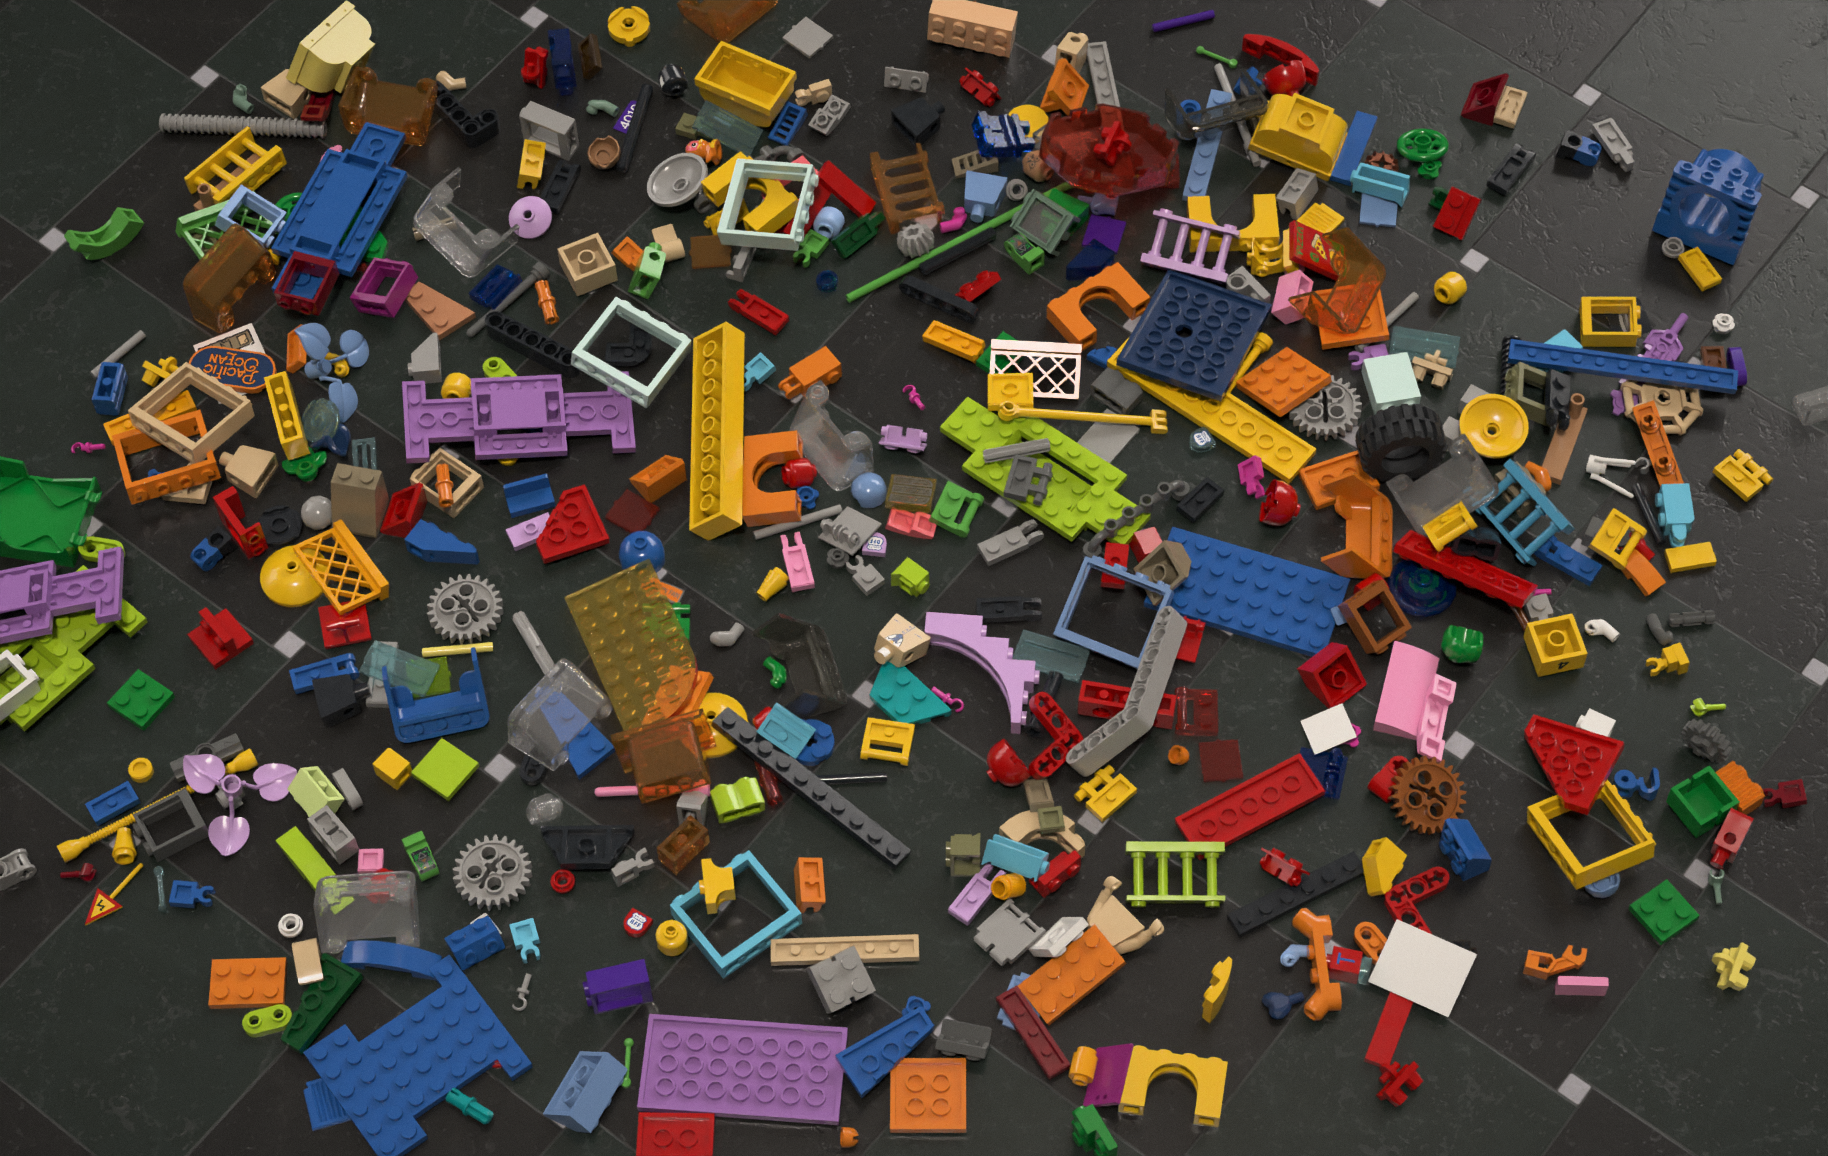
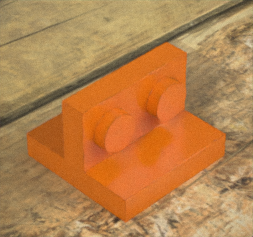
M1065 58L1058 60L1040 108L1045 113L1062 109L1070 119L1078 118L1089 85Z

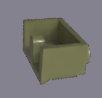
M980 833L974 836L972 834H955V836H951V842L946 841V867H951V876H974L980 872Z

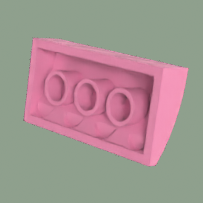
M1394 641L1375 719L1374 731L1417 740L1422 706L1431 680L1437 671L1438 657L1420 648Z

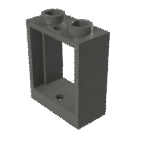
M186 788L133 814L136 821L133 824V828L139 838L144 836L146 842L143 843V846L148 856L154 855L157 862L209 837L206 824ZM184 808L194 828L156 846L146 827Z

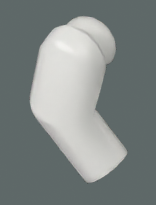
M1602 619L1590 620L1584 626L1587 634L1604 635L1611 642H1614L1620 635L1617 630Z

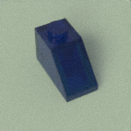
M1093 238L1066 266V279L1068 281L1086 280L1091 276L1094 277L1102 272L1105 267L1115 264V252Z

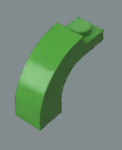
M117 207L108 222L99 229L91 232L68 230L64 238L68 241L71 249L81 252L87 260H96L110 256L125 247L138 234L144 222L133 209Z

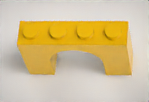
M741 151L701 181L704 195L717 207L726 200L736 160H753L750 156L746 157ZM748 177L745 189L760 190L766 194V197L758 207L743 218L746 231L774 233L795 217L799 200L794 193L787 192L778 180Z
M1275 194L1253 195V222L1245 229L1238 230L1241 234L1240 239L1232 237L1229 251H1250L1251 249H1247V244H1252L1253 237L1258 244H1266L1269 248L1278 246L1279 227ZM1210 196L1188 197L1187 218L1217 225L1211 216ZM1189 227L1190 252L1197 251L1202 232L1201 229ZM1210 233L1206 252H1217L1220 250L1223 239L1222 234Z
M1136 1045L1133 1047L1118 1112L1143 1116L1146 1093L1152 1080L1161 1074L1177 1073L1188 1078L1196 1089L1197 1101L1193 1124L1219 1127L1228 1062L1222 1061V1059L1217 1057L1206 1059L1191 1053L1180 1055L1166 1049L1155 1051Z

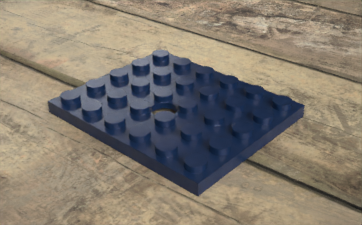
M1168 269L1118 356L1116 365L1222 401L1266 321L1272 304ZM1185 327L1191 330L1192 335L1183 338L1179 337L1175 331H1180Z

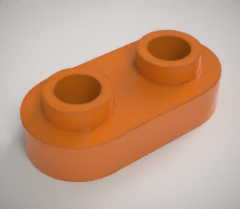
M1371 922L1358 924L1354 931L1355 943L1369 960L1376 965L1379 959L1377 954L1382 952L1387 938ZM1362 935H1368L1370 939H1363Z

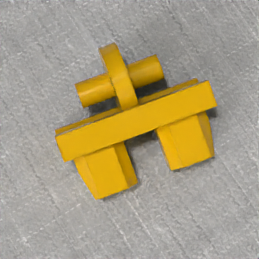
M176 358L160 359L158 364L162 366V369L145 360L142 366L147 370L143 375L142 381L155 387L160 377L165 380L179 368L177 367Z

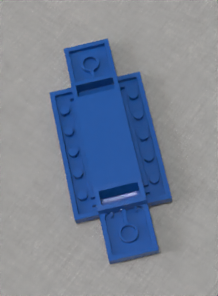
M366 122L350 150L346 149L342 153L327 149L271 247L273 254L288 258L272 286L273 293L294 251L336 261L340 274L350 277L354 275L408 177L406 171L391 167L406 140L405 133ZM376 184L370 197L364 205L361 213L359 214L356 222L354 223L351 231L349 232L342 247L340 248L339 242L341 241L349 224L355 216L363 199L365 198L371 185ZM300 272L290 294L313 300L324 278Z

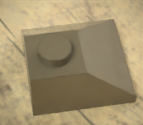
M1164 540L1133 569L1135 573L1139 572L1148 576V581L1157 584L1159 580L1171 585L1170 589L1173 591L1188 578L1192 561L1181 543ZM1145 589L1154 606H1157L1163 600L1164 596Z

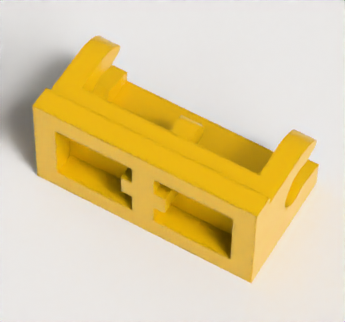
M524 140L517 188L523 189L525 182H531L532 189L537 187L538 180H541L546 143Z

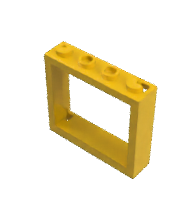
M1608 779L1597 799L1601 798L1636 845L1588 866L1582 867L1549 822V819L1571 811L1564 808L1557 795L1527 807V823L1576 890L1654 857L1656 843L1652 839L1653 834L1646 831L1640 817L1633 814L1627 800L1621 798L1616 786L1611 785Z

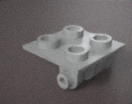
M847 506L834 521L831 519H823L821 521L820 527L823 532L818 538L853 556L882 524Z

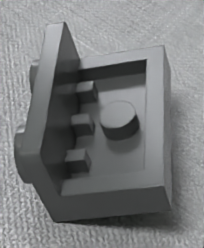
M944 1019L935 1049L941 1050V1053L954 1056L958 1053L966 1055V1058L979 1061L980 1058L985 1059L989 1050L992 1028Z

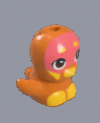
M703 139L691 141L685 149L686 153H694L703 160L705 159L706 163L712 161L715 166L722 159V147L719 139H714L711 142Z

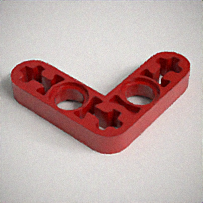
M1046 692L1037 693L1029 701V707L1033 714L1054 738V741L1029 764V773L1037 780L1048 777L1066 761L1068 752L1083 740L1079 730L1055 700ZM1040 700L1044 702L1042 707L1039 706ZM1049 710L1052 711V713H1050V714H1048V715L1045 714V713H1047ZM1053 716L1060 720V728L1052 724ZM1070 737L1074 739L1071 745L1068 747L1064 746L1070 740ZM1055 748L1060 752V760L1053 758L1052 749ZM1044 762H1047L1048 765H1046L1042 769V772H1040L1038 769L1040 765Z
M1433 867L1391 887L1385 894L1384 904L1394 921L1396 922L1397 919L1402 921L1401 917L1403 915L1410 914L1415 918V922L1409 925L1432 934L1414 904L1446 889L1449 883V873L1445 868ZM1434 875H1436L1438 878L1442 877V883H1440L1438 880L1433 881ZM1414 884L1421 885L1424 891L1421 894H1415L1410 890V886ZM1393 895L1395 898L1401 897L1399 903L1391 901Z

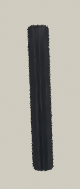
M989 227L921 262L919 270L923 275H927L996 239L995 230Z

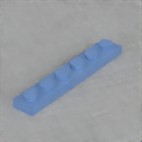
M1211 89L1182 200L1187 201L1188 197L1206 196L1232 93Z

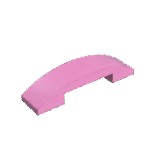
M1438 674L1433 676L1429 685L1417 730L1418 754L1427 756L1429 759L1435 756L1436 762L1442 760L1445 741L1442 740L1448 706L1453 702L1456 682Z

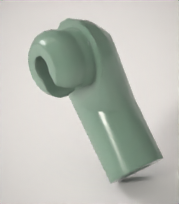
M239 84L233 91V104L247 114H251L254 110V105L247 101V87Z
M590 100L588 102L589 105L586 107V111L592 115H596L598 109L613 117L619 113V107L606 100Z

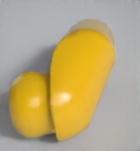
M328 352L324 359L331 360L340 355ZM346 358L331 364L334 365V371L337 376L345 377L348 375L350 368Z

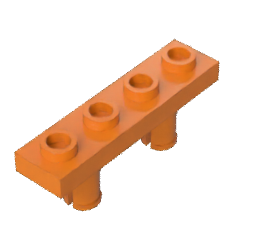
M1654 400L1633 407L1632 410L1660 487L1661 484H1684Z

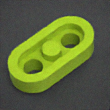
M491 357L483 364L486 378L517 376L501 358Z
M89 536L84 546H78L82 558L88 561L98 562V552L100 550L120 546L124 551L125 557L124 547L117 540Z
M283 1004L254 1010L244 1016L242 1025L246 1034L250 1037L265 1036L284 1031L292 1017V1012L288 1006ZM278 1013H283L281 1018H275ZM253 1020H259L257 1024H251Z

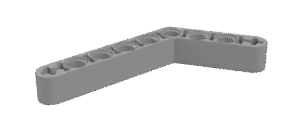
M1163 607L1155 618L1124 709L1068 752L1066 762L1081 776L1091 775L1151 729L1187 627V621L1173 607Z

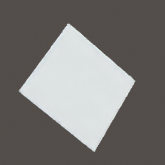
M1342 703L1301 721L1315 755L1357 737Z

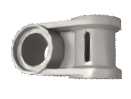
M26 849L14 850L0 858V874H3L0 876V891L35 875L37 869L30 863Z

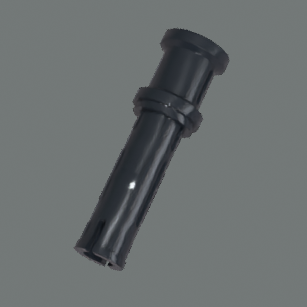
M1051 670L1042 692L1048 693L1055 700L1064 678L1063 674L1059 671H1055L1054 674V670ZM1040 700L1039 706L1042 707L1044 702ZM1031 711V718L1029 723L1025 725L1024 732L1030 737L1041 739L1045 735V727Z

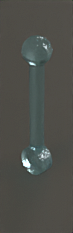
M157 866L153 872L157 876L160 902L158 910L166 912L167 905L164 902L162 883L164 870L161 866Z

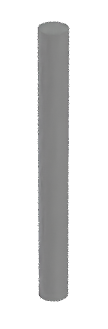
M1412 292L1386 316L1387 327L1419 299L1417 293ZM1370 343L1355 345V350L1361 353L1363 347H1367Z
M838 504L801 516V521L779 523L753 531V536L755 540L762 539L840 514L843 511L841 505Z

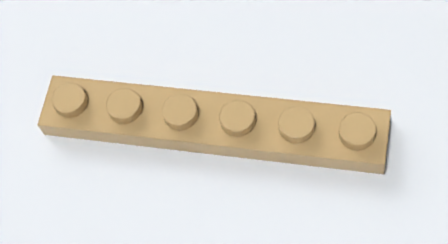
M919 935L771 939V966L816 964L851 946H855L862 963L919 961Z

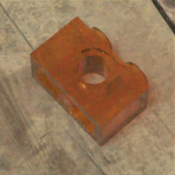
M690 815L657 847L659 861L677 875L710 843L708 829Z

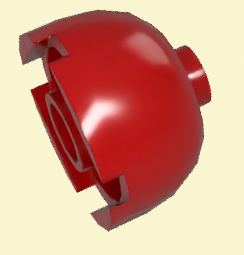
M1300 60L1289 61L1291 65L1286 67L1281 64L1264 75L1265 79H1262L1272 96L1284 94L1293 97L1294 93L1300 95L1299 92L1306 84V72Z
M1273 479L1265 492V495H1267L1266 501L1261 503L1259 521L1271 526H1282L1290 522L1293 516L1297 517L1301 505L1298 504V495L1290 484Z
M1005 739L998 741L989 750L987 764L990 769L986 772L994 783L999 781L1004 786L1013 787L1024 783L1031 777L1026 765L1019 759L1015 750Z

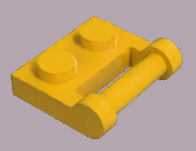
M1461 501L1422 527L1436 550L1440 552L1444 549L1443 546L1466 531L1474 530L1478 526Z
M1613 508L1588 547L1611 561L1616 568L1624 570L1628 564L1629 556L1639 540L1645 537L1647 530ZM1630 530L1632 535L1619 555L1614 551L1626 531Z
M868 717L860 759H880L900 762V765L908 766L915 724ZM871 744L903 748L902 753L871 749L870 746Z

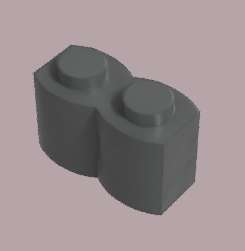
M1108 367L1090 386V394L1096 400L1107 405L1112 411L1120 415H1129L1142 401L1143 391L1141 387L1135 382L1125 380L1122 373L1118 370Z

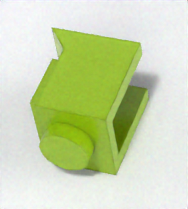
M907 557L891 574V586H899L911 596L917 597L919 594H924L930 586L929 572Z

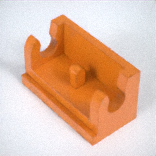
M798 857L794 867L796 907L801 913H804L806 908L814 907V912H818L822 904L826 902L822 858Z

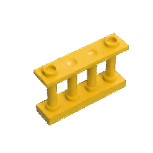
M247 126L185 176L184 180L191 194L197 191L200 184H209L208 181L215 175L228 182L229 184L221 191L209 184L214 203L218 204L230 200L241 184L254 191L286 165L287 162L282 149L277 145L269 151L257 145L250 127ZM249 149L261 158L255 163L250 164L239 155ZM233 162L245 171L238 177H234L224 168Z

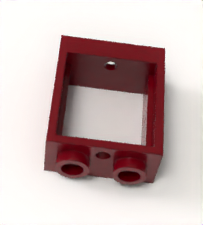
M294 251L274 291L277 305L284 309H293L307 315L319 316L339 276L336 261ZM300 272L324 278L313 300L290 294Z

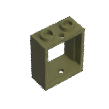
M1518 362L1506 372V391L1504 396L1518 403L1524 410L1527 419L1551 428L1552 426L1547 425L1545 411L1547 372ZM1523 381L1544 389V405L1523 397Z

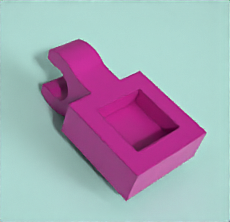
M1254 455L1238 464L1240 482L1246 486L1247 494L1252 495L1255 493V498L1259 499L1265 495L1264 488L1259 482L1260 479L1264 478L1261 458Z

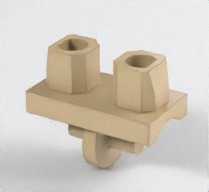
M1436 350L1434 355L1426 353L1424 359L1414 356L1412 368L1417 382L1423 383L1425 375L1428 373L1434 376L1431 386L1443 390L1447 381L1452 379L1453 369L1444 367L1448 360L1440 358V350Z

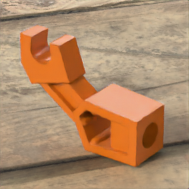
M1568 945L1562 957L1555 959L1552 954L1528 950L1523 974L1546 980L1551 975L1573 968L1579 969L1585 962L1587 949L1582 948L1580 955L1576 956L1572 953L1573 946ZM1539 963H1543L1544 965H1547V964H1548L1549 967H1548V969H1547V968H1541V967H1538V964H1539Z

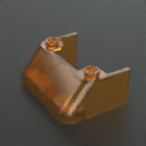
M1346 227L1323 233L1321 236L1335 251L1331 264L1333 270L1339 275L1326 302L1315 291L1291 296L1288 301L1309 323L1348 335L1359 330L1386 277V270L1379 259Z

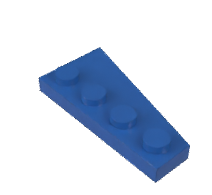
M555 686L536 699L537 706L552 729L556 740L561 745L579 780L616 751L615 746Z
M920 1006L835 1055V1058L862 1099L934 1030V1024Z

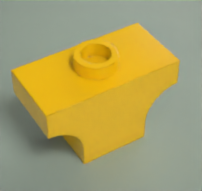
M711 858L701 859L703 880H699L700 895L705 894L707 914L717 913L721 903L728 900H736L732 867L720 868L713 864Z

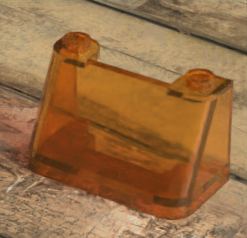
M680 0L676 4L681 14L717 42L723 41L728 43L773 8L778 0H704L700 4L698 0Z
M355 66L338 105L344 127L349 132L359 135L364 124L369 122L405 133L406 140L404 143L424 145L430 129L438 85L436 80L430 78L419 79L416 87L378 81L376 73L371 68Z

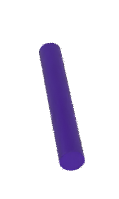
M1213 10L1152 24L1153 32L1215 18Z

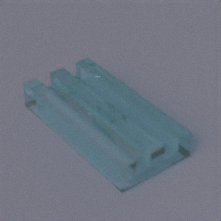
M375 438L352 440L353 466L359 467L358 445H362L363 468H368L367 444H370L371 467L373 470H377Z

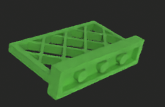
M229 200L177 219L176 234L179 238L184 237L203 265L250 248L236 238L225 235L223 230L221 233L208 230L209 227L215 226L218 214ZM242 204L231 220H240L241 226L244 225V222L257 225L255 231L247 230L263 238L265 234L258 232L259 226L269 229L273 222L258 214L260 216L259 220L248 217L247 214L254 211ZM195 232L203 234L202 240L192 238L190 234ZM276 232L275 235H274L275 239H276V238L278 237V235H279L278 232ZM206 235L219 239L217 244L206 242ZM221 240L234 243V245L227 248L220 246ZM205 247L215 251L213 254L205 256L201 249Z

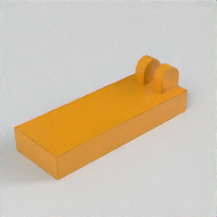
M935 320L922 335L924 342L968 359L973 363H976V360L984 353V340Z

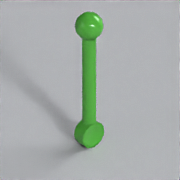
M1202 46L1196 48L1198 54H1205L1229 64L1231 68L1237 67L1238 62L1235 59H1226L1204 50Z
M626 1038L624 1041L626 1046L625 1067L628 1070L621 1084L623 1088L631 1086V1080L629 1079L631 1047L634 1044L631 1038Z

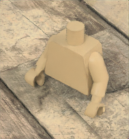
M1109 876L1103 884L1106 888L1099 894L1087 917L1088 929L1095 924L1119 954H1125L1140 949L1152 939V936L1161 935L1164 932V926L1160 920L1156 919L1149 929L1144 931L1145 927L1111 895L1114 890L1121 886L1122 882L1113 876Z

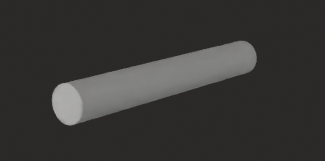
M141 330L138 331L103 362L116 363L141 342L146 335ZM101 363L90 372L95 379L98 377Z

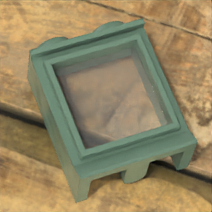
M1032 189L1025 196L1021 209L1013 215L1010 227L1025 235V237L1050 254L1059 256L1060 252L1055 250L1061 239L1066 241L1069 238L1070 233L1067 230L1073 221L1079 223L1081 219L1041 192Z

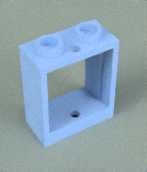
M241 184L218 214L215 226L258 253H261L265 247L269 248L272 245L275 233L281 232L286 223L284 221L286 212ZM242 204L273 222L263 238L231 220Z

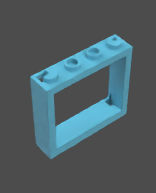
M749 850L744 854L736 855L731 863L724 868L732 867L734 878L750 867L786 910V913L728 954L721 957L685 913L686 910L705 898V894L700 895L699 882L692 887V890L685 895L677 896L672 901V904H670L673 918L685 926L687 935L723 979L770 947L771 939H781L802 924L801 912Z

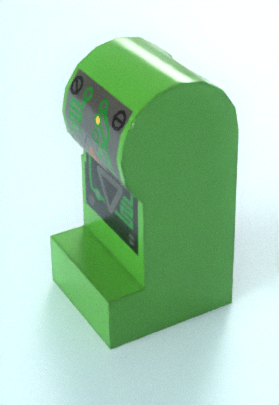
M1019 232L1004 242V247L1008 254L1027 274L1030 275L1044 265V251L1039 246L1036 248L1022 233Z
M422 831L402 839L404 849L421 882L440 874Z

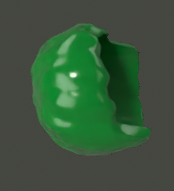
M1450 625L1447 627L1442 638V651L1452 662L1475 663L1480 659L1482 653L1483 634L1480 631Z

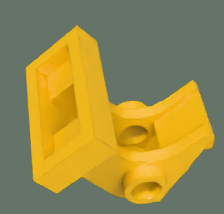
M1289 229L1283 231V241L1279 246L1269 248L1266 244H1258L1254 237L1252 238V244H1247V249H1251V252H1247V266H1251V275L1264 277L1283 271L1289 274L1299 270V264L1289 260ZM1281 258L1278 261L1270 262L1272 259Z

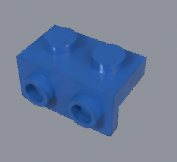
M488 915L477 919L472 924L444 938L461 970H465L505 948L498 929Z

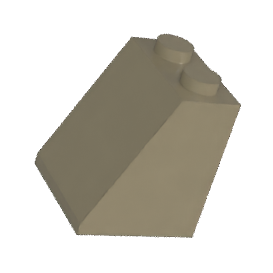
M337 463L331 480L332 528L334 522L342 519L352 534L377 538L390 500L382 471Z

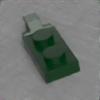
M875 211L871 215L866 213L830 241L840 257L845 259L875 236L879 230L877 225L886 218L882 211Z

